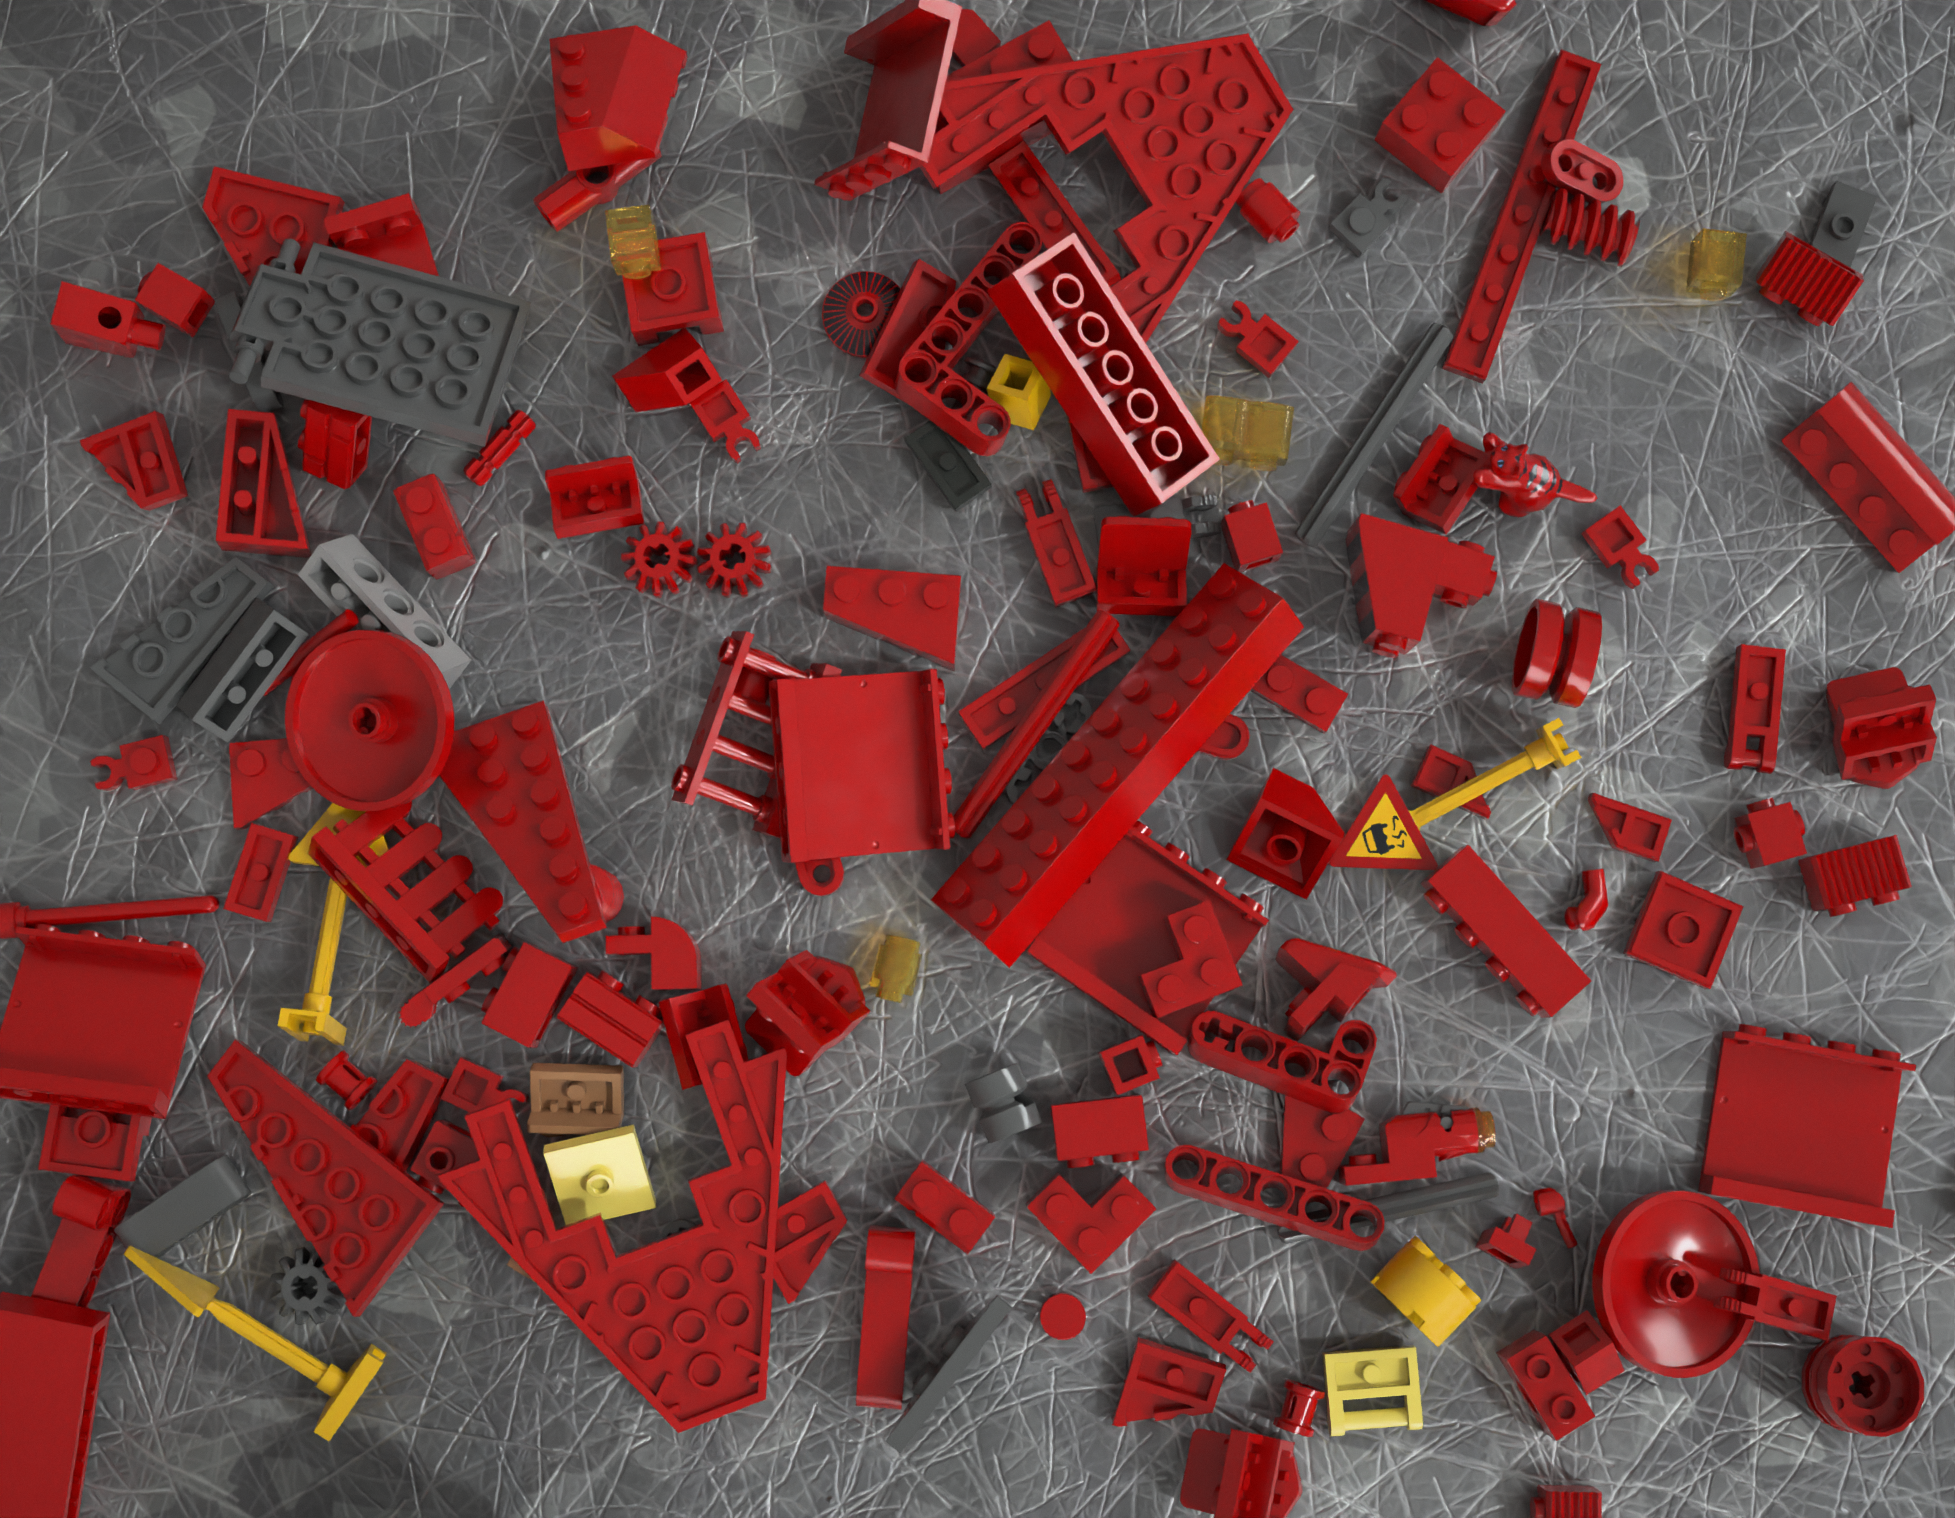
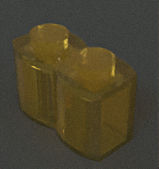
M1206 396L1201 430L1220 458L1214 465L1229 466L1233 464V460H1243L1251 462L1250 467L1259 471H1276L1277 466H1285L1289 453L1294 407L1272 402L1247 401L1233 397Z

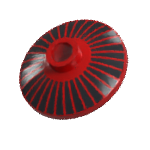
M868 271L847 275L836 282L826 295L822 309L823 325L832 343L849 355L867 358L901 288L890 278ZM861 304H869L873 307V312L869 316H861L857 313V308Z

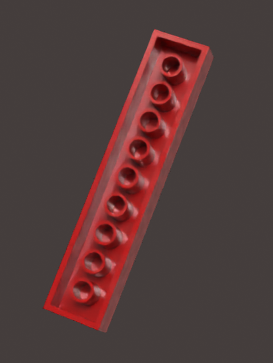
M1223 563L930 900L960 928L1010 968L1303 630V624L1285 599Z

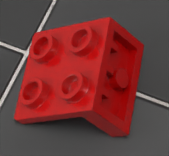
M409 193L323 218L327 233L338 249L439 277L420 210Z

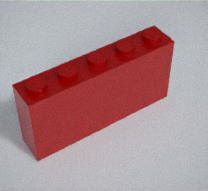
M4 1291L0 1293V1518H79L110 1312Z

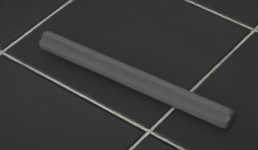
M1439 323L1431 324L1295 531V536L1303 544L1310 547L1318 545L1452 341L1453 334L1448 327Z

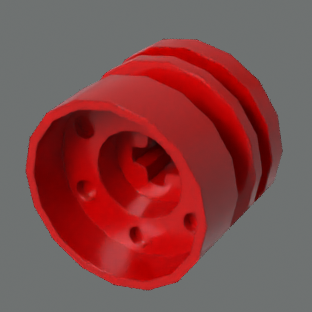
M1839 1334L1830 1337L1828 1341L1822 1340L1809 1352L1802 1368V1392L1808 1407L1821 1422L1839 1431L1865 1436L1887 1437L1903 1431L1917 1418L1924 1401V1379L1917 1361L1903 1346L1887 1338ZM1851 1375L1859 1377V1381L1854 1384L1857 1392L1849 1390V1387L1854 1383Z

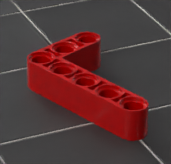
M1016 222L1006 228L904 354L895 377L894 388L897 395L903 401L969 450L980 456H991L1001 450L1011 427V419L1008 412L1001 405L952 369L999 311L987 293V290L994 285L988 283L985 277L995 276L1003 280L1038 256L1042 246V237L1039 230L1028 222ZM1011 245H1021L1028 250V253L1019 254L1011 248ZM963 307L971 308L978 316L974 318L966 317L960 313L959 309ZM943 339L952 345V349L941 350L932 341ZM911 371L919 372L926 377V381L922 383L913 382L906 374ZM947 397L957 399L961 403L962 408L950 409L943 404L942 399ZM990 424L997 430L998 434L987 436L979 430L978 425Z

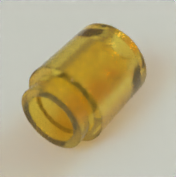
M886 934L884 945L879 944L869 983L870 987L877 988L875 997L897 1003H902L904 995L913 997L923 956L919 954L920 942Z

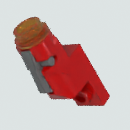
M1408 1102L1401 1115H1395L1379 1124L1382 1161H1377L1376 1154L1374 1153L1350 1155L1349 1164H1343L1338 1167L1339 1183L1349 1186L1437 1177L1435 1157H1438L1440 1162L1464 1154L1484 1153L1485 1148L1495 1147L1496 1132L1491 1111H1480L1478 1107L1469 1109L1466 1106Z

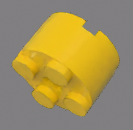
M1416 1236L1407 1242L1370 1281L1437 1347L1458 1328L1481 1301L1466 1285L1465 1281L1446 1263L1443 1264Z

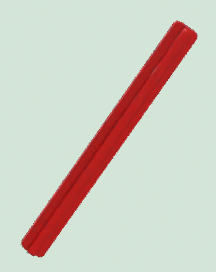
M1098 610L954 814L955 833L966 839L974 834L1118 629L1119 622L1116 618L1103 610Z

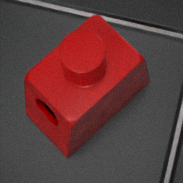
M61 281L50 324L66 344L134 358L138 345L155 350L161 349L166 326L161 323L145 320V316L137 303Z

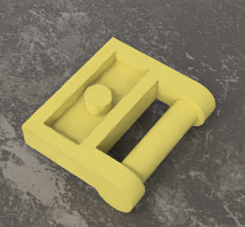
M1407 1345L1322 1352L1327 1400V1423L1330 1437L1344 1436L1345 1431L1398 1426H1406L1407 1430L1423 1428L1415 1346ZM1404 1395L1405 1403L1404 1407L1351 1412H1344L1343 1400Z

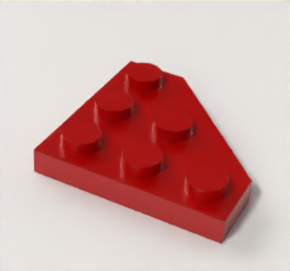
M214 166L202 208L223 240L224 246L240 273L250 286L258 266L261 264L268 266L272 259L277 258L285 239H293L301 246L294 263L296 273L301 275L314 242L332 247L333 241L327 233L323 218L342 213L345 202L339 196Z

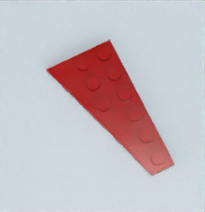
M544 700L454 731L450 754L439 774L440 778L496 854L501 858L518 884L532 900L535 907L561 942L565 943L607 928L551 716Z
M235 1039L207 1077L233 1120L240 1124L251 1142L250 1148L256 1158L263 1162L271 1175L273 1186L305 1239L311 1241L325 1264L323 1268L330 1280L335 1282L342 1292L350 1313L353 1317H360L445 1203L247 1044Z

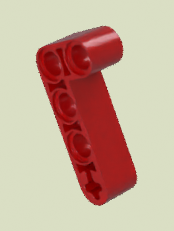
M1206 1011L1198 1015L1194 1020L1187 1046L1192 1057L1200 1063L1325 1111L1341 1113L1351 1108L1362 1088L1376 1048L1377 1038L1375 1031L1370 1025L1364 1021L1350 1020L1340 1026L1328 1053H1325L1223 1013ZM1207 1032L1216 1035L1212 1043L1204 1040ZM1230 1039L1235 1041L1231 1052L1226 1050ZM1350 1039L1358 1042L1363 1052L1357 1054L1349 1052L1343 1046L1342 1041ZM1254 1047L1262 1053L1263 1059L1259 1061L1249 1060L1243 1055L1242 1049ZM1295 1063L1302 1066L1306 1076L1300 1078L1293 1077L1286 1071L1285 1065ZM1334 1079L1341 1080L1347 1085L1349 1093L1338 1094L1332 1091L1328 1081Z
M72 1175L63 1182L55 1197L52 1208L53 1215L61 1217L62 1220L31 1297L88 1308L117 1236L114 1229L122 1223L131 1198L130 1189L98 1177Z
M870 1225L868 1229L856 1406L902 1410L916 1229Z

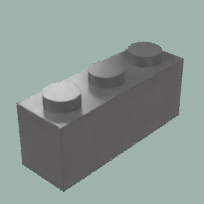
M256 597L176 706L191 720L228 743L303 643L308 633Z

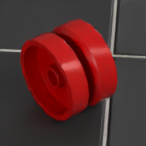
M1535 599L1527 611L1516 647L1512 672L1513 694L1537 700L1549 687V694L1554 704L1572 708L1581 706L1590 688L1598 661L1602 636L1601 614L1598 611L1576 607L1564 619V613L1559 603Z

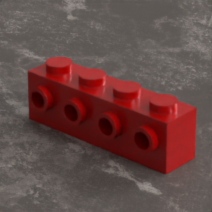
M1469 845L1456 850L1420 883L1427 890L1423 896L1430 906L1441 915L1445 911L1457 923L1454 931L1458 937L1471 949L1477 946L1488 958L1484 962L1487 969L1500 982L1503 983L1508 980L1519 992L1515 999L1531 1016L1534 1017L1536 1014H1539L1541 1018L1553 1017L1591 982L1590 978Z

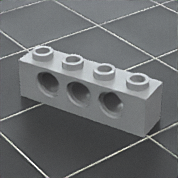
M353 534L319 544L299 572L298 576L336 616H339L346 609L352 610L357 615L359 623L350 631L382 630L392 632L411 640L421 647L436 663L449 689L471 662V659Z

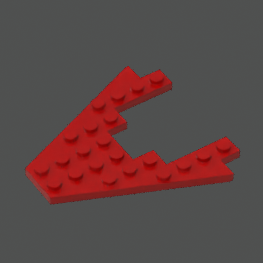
M1248 33L965 78L945 83L939 117L945 127L934 134L929 161L920 166V169L933 189H935L1041 117L1065 155L1102 132L1148 206L1113 230L1136 269L1110 287L1144 342L1147 343L1294 109Z
M729 1019L685 1034L731 1162L729 1165L688 1180L703 1222L702 1224L617 1256L601 1213L557 1229L511 1099L464 1116L480 1159L439 1174L440 1182L678 1433L766 1400L787 1053L785 1047H781L743 1061Z

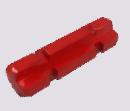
M519 409L516 410L506 420L508 423L506 428L501 426L487 441L485 447L483 446L478 451L480 456L477 459L473 457L464 467L463 472L476 485L483 486L493 475L491 473L492 469L495 467L498 470L521 444L519 442L520 438L526 439L535 429V422L525 412Z

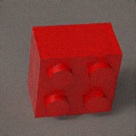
M1437 57L1385 118L1374 141L1442 194L1495 131L1506 111Z

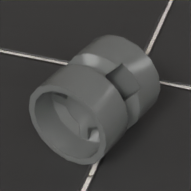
M1019 1062L965 1084L974 1108L983 1110L984 1114L979 1121L989 1144L1042 1122L1034 1099L1026 1097L1023 1093L1028 1085Z

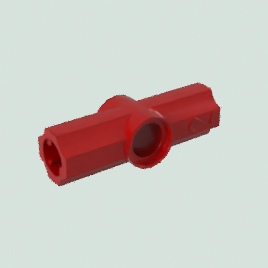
M658 149L656 158L571 171L533 198V202L550 227L559 232L596 204H605L612 201L622 185L662 157L661 151ZM595 172H603L608 175L607 179L599 184L587 181L589 176Z

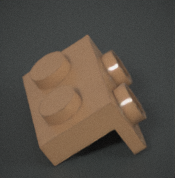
M533 1063L530 1069L531 1113L527 1121V1132L541 1133L546 1137H558L564 1134L589 1135L620 1128L624 1117V1067L620 1065Z

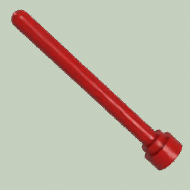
M213 895L35 910H31L29 906H22L20 902L0 903V939L18 938L15 934L16 927L34 928L36 924L59 926L213 913L219 908V900Z

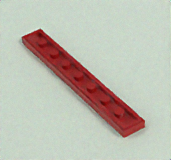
M1562 49L1559 51L1442 369L1482 384L1486 380L1557 187L1551 184L1542 172V155L1545 149L1553 143L1565 139L1574 140L1600 70V63ZM1558 159L1559 166L1562 170V162L1560 161V159Z

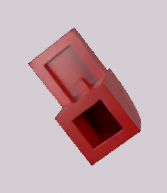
M651 916V935H645V927L627 926L618 927V935L605 936L606 954L608 955L651 954L652 990L702 989V965L698 944L689 931L678 923L665 918Z

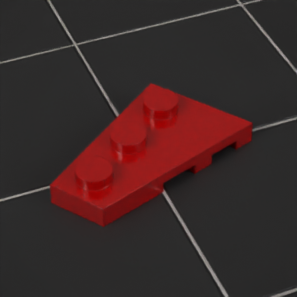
M921 259L913 262L859 376L902 400L894 388L899 363L904 354L955 293L956 280ZM937 339L932 341L937 348L945 350V340ZM911 371L906 374L913 382L922 383L926 381V377L919 372Z

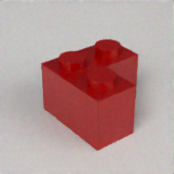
M1210 900L1163 918L1179 961L1137 976L1151 1013L1155 1018L1165 1016L1243 986Z
M1058 1172L1025 1203L1026 1207L1090 1274L1156 1210V1207L1122 1173L1090 1204Z

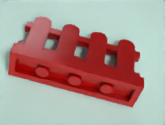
M412 801L387 810L366 811L349 825L344 819H341L333 827V830L337 833L336 835L325 826L312 836L308 850L309 856L429 983H432L444 973L450 959L447 954L450 953L455 959L458 958L466 949L461 944L483 925L491 931L499 924L500 920L495 915L498 914L503 905V896L500 891L492 887H486L475 894L465 884L473 871L471 861L462 855L452 856L446 862L439 857L435 850L438 849L442 840L440 828L432 823H424L414 830L404 820L410 813ZM393 828L402 840L379 857L369 846ZM357 855H358L359 858L367 865L366 868H365V867L362 865V863L356 858ZM421 861H424L433 872L409 889L400 878ZM389 888L392 891V893L398 898V900H396L386 889ZM454 893L464 904L440 922L431 910ZM418 920L429 931L428 933L417 923Z

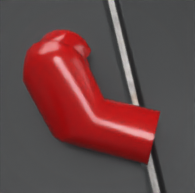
M1604 869L1581 871L1584 898L1577 907H1568L1565 910L1564 919L1569 929L1578 930L1581 928L1582 931L1590 930L1595 927L1606 912L1608 896Z

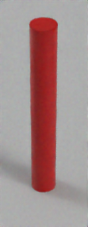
M346 609L304 642L263 696H267L295 674L304 659L317 646L333 636L348 632L359 623L357 615L352 610Z

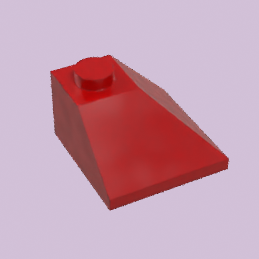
M1273 768L1255 799L1226 860L1307 900L1340 845L1345 833L1314 787Z

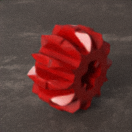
M662 521L657 522L655 534H651L646 525H641L639 531L644 537L641 541L631 536L626 539V543L635 552L621 554L622 562L632 565L624 572L625 577L629 581L638 579L635 588L640 593H644L652 585V593L655 598L662 597L664 585H668V588L674 595L678 594L680 591L675 582L678 578L686 583H690L693 580L691 574L683 568L698 565V560L695 556L687 555L695 547L692 540L684 539L680 541L683 531L678 526H675L667 534L666 525ZM665 552V556L669 560L665 566L658 563L654 567L650 560L653 554L662 556Z
M723 523L720 525L723 537L718 539L713 533L708 532L705 538L712 548L699 547L697 549V555L704 560H708L697 566V570L700 575H710L706 582V586L710 590L716 589L722 584L721 593L723 597L729 598L734 586H737L741 597L744 598L748 596V589L745 585L748 582H751L758 589L763 587L764 583L756 574L757 572L771 573V565L766 561H762V559L771 555V549L768 545L758 546L763 538L758 530L746 537L747 526L745 523L738 524L735 534H731L727 523ZM735 552H739L744 563H736L734 569H730L726 560H724L725 557L733 558Z

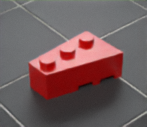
M228 409L215 541L222 551L310 558L312 554L280 426L275 414Z
M839 566L826 567L823 603L826 619L876 640L879 639L915 656L918 655L942 665L946 669L955 671L961 593L960 575Z

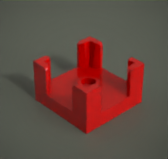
M705 232L617 247L631 332L638 346L658 343V332L699 326L703 335L724 332L712 273L711 250Z

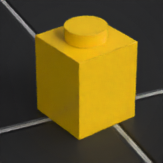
M1004 354L987 387L988 396L1008 412L1011 424L1033 431L1051 397L1050 388L1033 362L1008 354Z

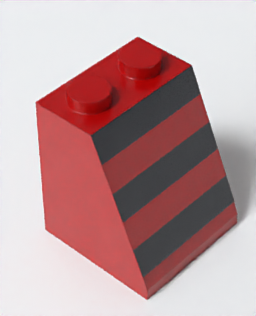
M1360 513L1348 529L1345 541L1361 641L1364 644L1372 645V652L1378 655L1398 658L1399 653L1407 654L1421 641L1448 537Z

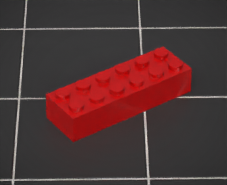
M1074 232L987 290L994 304L1133 517L1162 504L1220 460Z

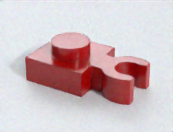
M1236 300L1231 309L1240 316L1241 322L1232 325L1221 317L1217 323V328L1227 337L1240 338L1242 341L1235 351L1266 377L1270 378L1295 349L1299 341L1266 314L1256 323L1251 319V312L1248 306Z
M727 379L690 402L691 408L714 443L724 436L727 438L726 449L730 458L738 464L742 461L739 453L736 451V446L739 442L749 441L756 451L761 449L757 435L752 430L742 427L743 424L751 420V417Z
M1621 505L1581 533L1607 569L1616 562L1622 567V580L1631 589L1641 584L1634 574L1635 566L1644 567L1650 576L1659 571V566L1655 559L1649 555L1641 554L1637 549L1647 540Z
M165 735L119 745L122 757L120 759L109 756H97L90 761L93 767L109 766L111 770V775L107 780L95 783L97 789L104 791L117 789L125 779H127L128 789L132 790L178 780L169 738Z
M460 1057L440 1099L472 1113L510 1098H515L524 1103L527 1102L529 1097L525 1092L518 1089L505 1091L499 1089L504 1078L503 1075L465 1057Z

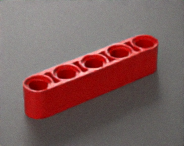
M1192 1145L1176 1146L1166 1157V1182L1172 1190L1180 1194L1357 1251L1371 1249L1377 1244L1384 1230L1385 1220L1383 1214L1377 1206L1370 1202ZM1180 1160H1189L1197 1166L1198 1172L1193 1178L1181 1179L1173 1172L1174 1164ZM1233 1174L1241 1181L1242 1187L1237 1192L1229 1194L1221 1191L1216 1181L1221 1175ZM1276 1188L1284 1194L1286 1202L1281 1207L1271 1208L1263 1203L1260 1194L1265 1189ZM1312 1202H1320L1328 1208L1330 1218L1324 1222H1314L1306 1215L1305 1206ZM1357 1216L1366 1217L1372 1222L1374 1233L1367 1237L1356 1235L1351 1230L1350 1220Z

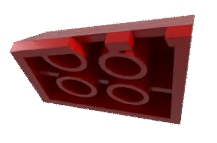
M636 25L550 38L557 133L568 171L656 158L668 121L667 110L671 98L676 96L679 87L677 79L681 68H685L688 58L687 52Z

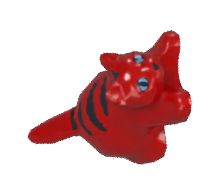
M1491 432L1483 436L1485 461L1481 468L1475 469L1473 474L1474 482L1478 487L1501 491L1499 507L1503 513L1519 518L1527 516L1531 512L1544 510L1555 498H1564L1577 503H1593L1598 499L1594 492L1562 479L1556 467L1545 456L1527 454L1526 452L1529 448L1527 444H1507Z

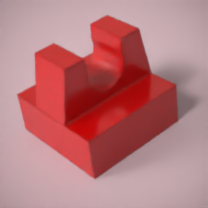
M1517 1213L1512 1218L1508 1216L1500 1228L1495 1226L1484 1230L1475 1247L1514 1269L1529 1266L1537 1250L1525 1243L1533 1222Z

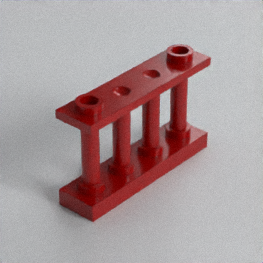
M732 631L731 636H727L720 646L717 660L721 664L684 765L680 764L674 773L671 788L675 791L671 800L693 806L696 795L699 794L752 814V818L755 820L752 828L753 831L780 838L774 755L719 735L727 709L771 725L769 705L734 692L742 667L776 680L837 677L841 675L842 669L827 663H811L810 669L801 671L749 650L754 637L753 633L748 631ZM712 751L767 772L770 781L765 795H761L758 798L703 777Z

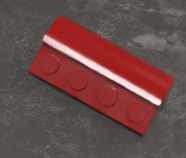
M1852 381L1781 439L1782 443L1898 573L1955 531V496Z

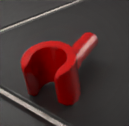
M1550 1187L1533 1191V1201L1538 1215L1552 1214L1567 1248L1577 1246L1578 1243L1564 1213L1565 1201L1563 1196Z

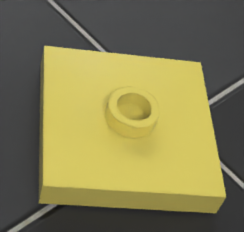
M634 1124L544 1145V1158L566 1225L601 1213L603 1220L656 1208V1198Z

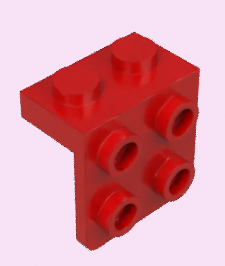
M1117 516L1102 519L1097 562V611L1103 610L1108 614L1178 616L1187 606L1186 568L1192 532L1191 522L1187 519H1176L1173 517L1139 518Z

